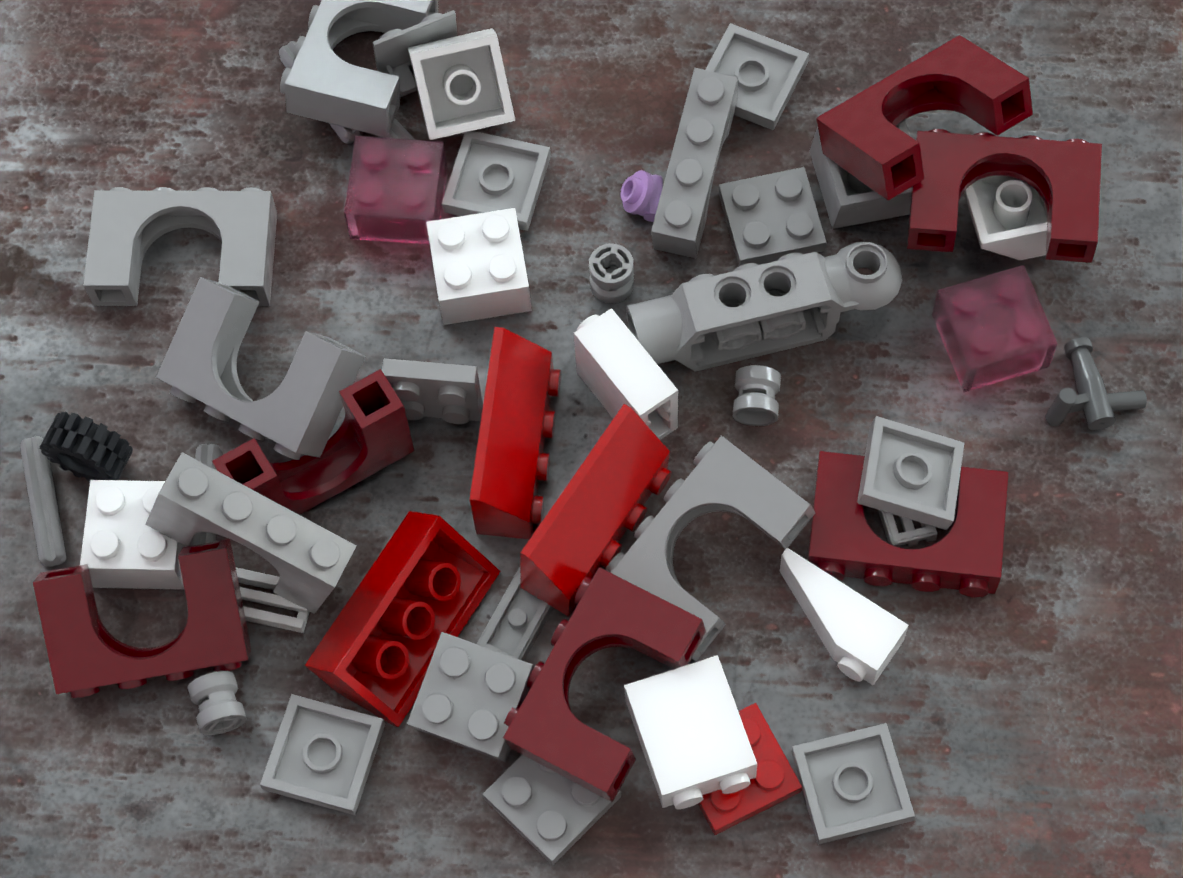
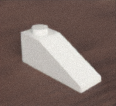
M786 548L781 556L780 573L830 656L838 662L837 666L840 671L849 678L858 682L864 679L871 685H874L903 643L909 625L797 553Z

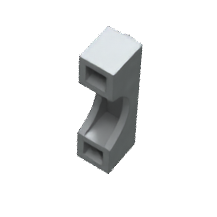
M694 68L651 230L653 249L697 258L707 220L710 193L723 143L729 135L738 101L737 76Z

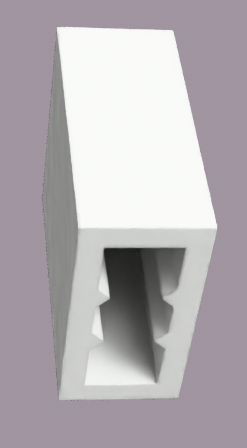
M611 308L600 316L595 314L585 319L578 326L577 331L574 332L576 371L611 417L614 419L623 404H626L638 414L660 440L678 428V389Z
M718 655L624 685L625 700L662 808L674 805L675 809H685L700 803L704 799L702 796L704 794L720 789L723 794L734 793L748 787L751 784L750 779L756 778L757 761Z

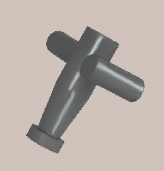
M1076 338L1064 345L1067 358L1072 360L1078 395L1071 388L1060 390L1045 415L1046 421L1050 425L1059 426L1068 413L1083 410L1088 428L1090 430H1103L1115 423L1116 419L1113 411L1146 407L1147 397L1143 390L1107 393L1104 381L1090 354L1093 351V347L1089 338Z

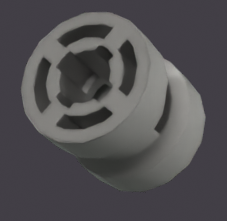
M604 244L595 249L589 258L590 289L593 295L602 302L619 303L628 298L633 291V257L624 246Z
M751 365L739 368L736 371L735 388L739 392V397L734 400L733 418L742 424L750 426H766L775 423L778 420L779 403L775 400V394L780 391L781 374L767 366Z
M212 672L202 675L189 683L188 691L191 701L199 706L196 720L201 734L217 735L226 733L246 722L247 717L244 706L235 697L238 685L233 672Z

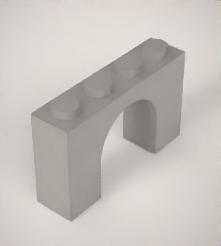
M322 0L319 6L314 5L310 12L309 30L306 37L300 36L297 41L294 64L292 68L286 67L282 74L280 92L285 94L287 113L387 137L400 106L399 76L349 64L339 58L333 52V49L340 41L352 34L365 31L386 33L390 30H404L417 25L425 17L438 13V0Z
M115 187L109 191L94 190L83 284L93 306H137L141 266L146 251L160 236L180 228H198L215 235L222 242L219 282L259 301L258 306H270L277 225V209L271 191H263L252 187L244 188L241 191H219L209 187L200 188L197 191H175L167 187H159L153 191H132L123 187Z
M200 277L156 377L172 386L170 390L172 395L191 403H195L196 400L205 403L204 412L226 422H229L231 418L240 422L241 424L238 429L240 432L264 441L265 437L275 441L276 444L273 449L282 455L295 460H299L302 454L320 457L343 407L339 391L354 383L365 356L329 337L306 331L289 370L279 387L267 397L253 401L240 384L237 374V356L259 301L226 284Z
M722 435L715 444L708 442L699 451L693 462L696 465L694 470L685 481L680 478L669 488L664 496L665 506L656 517L650 515L639 525L634 534V538L637 539L626 554L618 553L605 569L703 620L706 633L692 656L695 661L699 659L726 624L685 591L675 575L673 551L683 529L691 521L704 514L719 511L730 512L744 517L786 549L815 514L811 504Z
M183 452L158 493L145 524L185 546H189L197 532L214 533L246 546L266 559L280 574L273 593L306 608L307 611L313 614L316 613L335 588L356 548V545Z

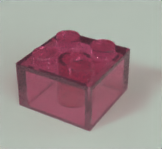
M355 136L344 209L350 239L430 245L426 222L441 220L442 201L448 168L443 142Z
M1024 265L937 291L932 316L963 392L1050 367L1058 343Z

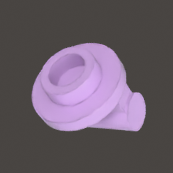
M643 170L637 171L628 177L623 183L620 193L625 211L634 215H641L646 221L654 222L662 192L663 178L659 175H651Z

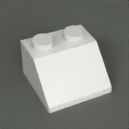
M990 176L976 181L964 191L981 249L1017 260L1046 255L1047 209L1042 197L1031 185L1010 176Z

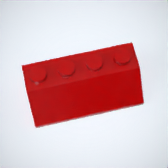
M494 327L469 500L476 534L530 539L533 533V525L541 524L543 520L544 496L537 495L539 480L547 481L549 475L550 453H543L545 438L553 439L556 412L549 411L551 396H559L561 370L554 369L551 351L502 327Z
M623 404L520 552V588L548 603V605L568 617L577 605L575 603V596L582 582L587 577L593 579L599 567L602 568L603 566L606 568L610 561L621 552L623 545L619 541L627 529L634 532L638 528L647 512V507L644 504L652 493L657 496L660 495L672 474V471L668 470L670 451L638 414L626 404Z
M409 511L305 666L337 693L384 719L391 725L399 727L416 701L441 632L455 637L459 636L501 571L440 515Z

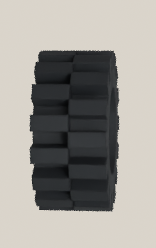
M67 412L56 414L40 445L41 453L48 456L49 461L60 464L59 468L64 471L70 470L78 478H81V476L85 477L89 482L90 480H119L133 448L129 446L130 443L126 439H121V435L116 431L110 432L107 430L108 427L100 423L98 425L93 423L91 418L85 416L82 419L76 413H71L70 415Z

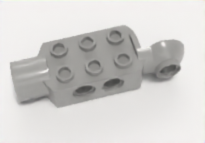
M855 242L843 247L837 254L827 257L817 252L808 254L790 253L782 256L778 261L761 265L748 263L737 267L732 272L715 276L712 274H701L692 278L689 282L682 283L672 295L627 305L628 327L657 364L676 360L696 372L828 339L836 331L840 312L853 309L860 311L876 310L889 304L899 293L902 284L901 267L891 252L883 246L871 242ZM867 268L872 270L874 274L863 275L856 270Z

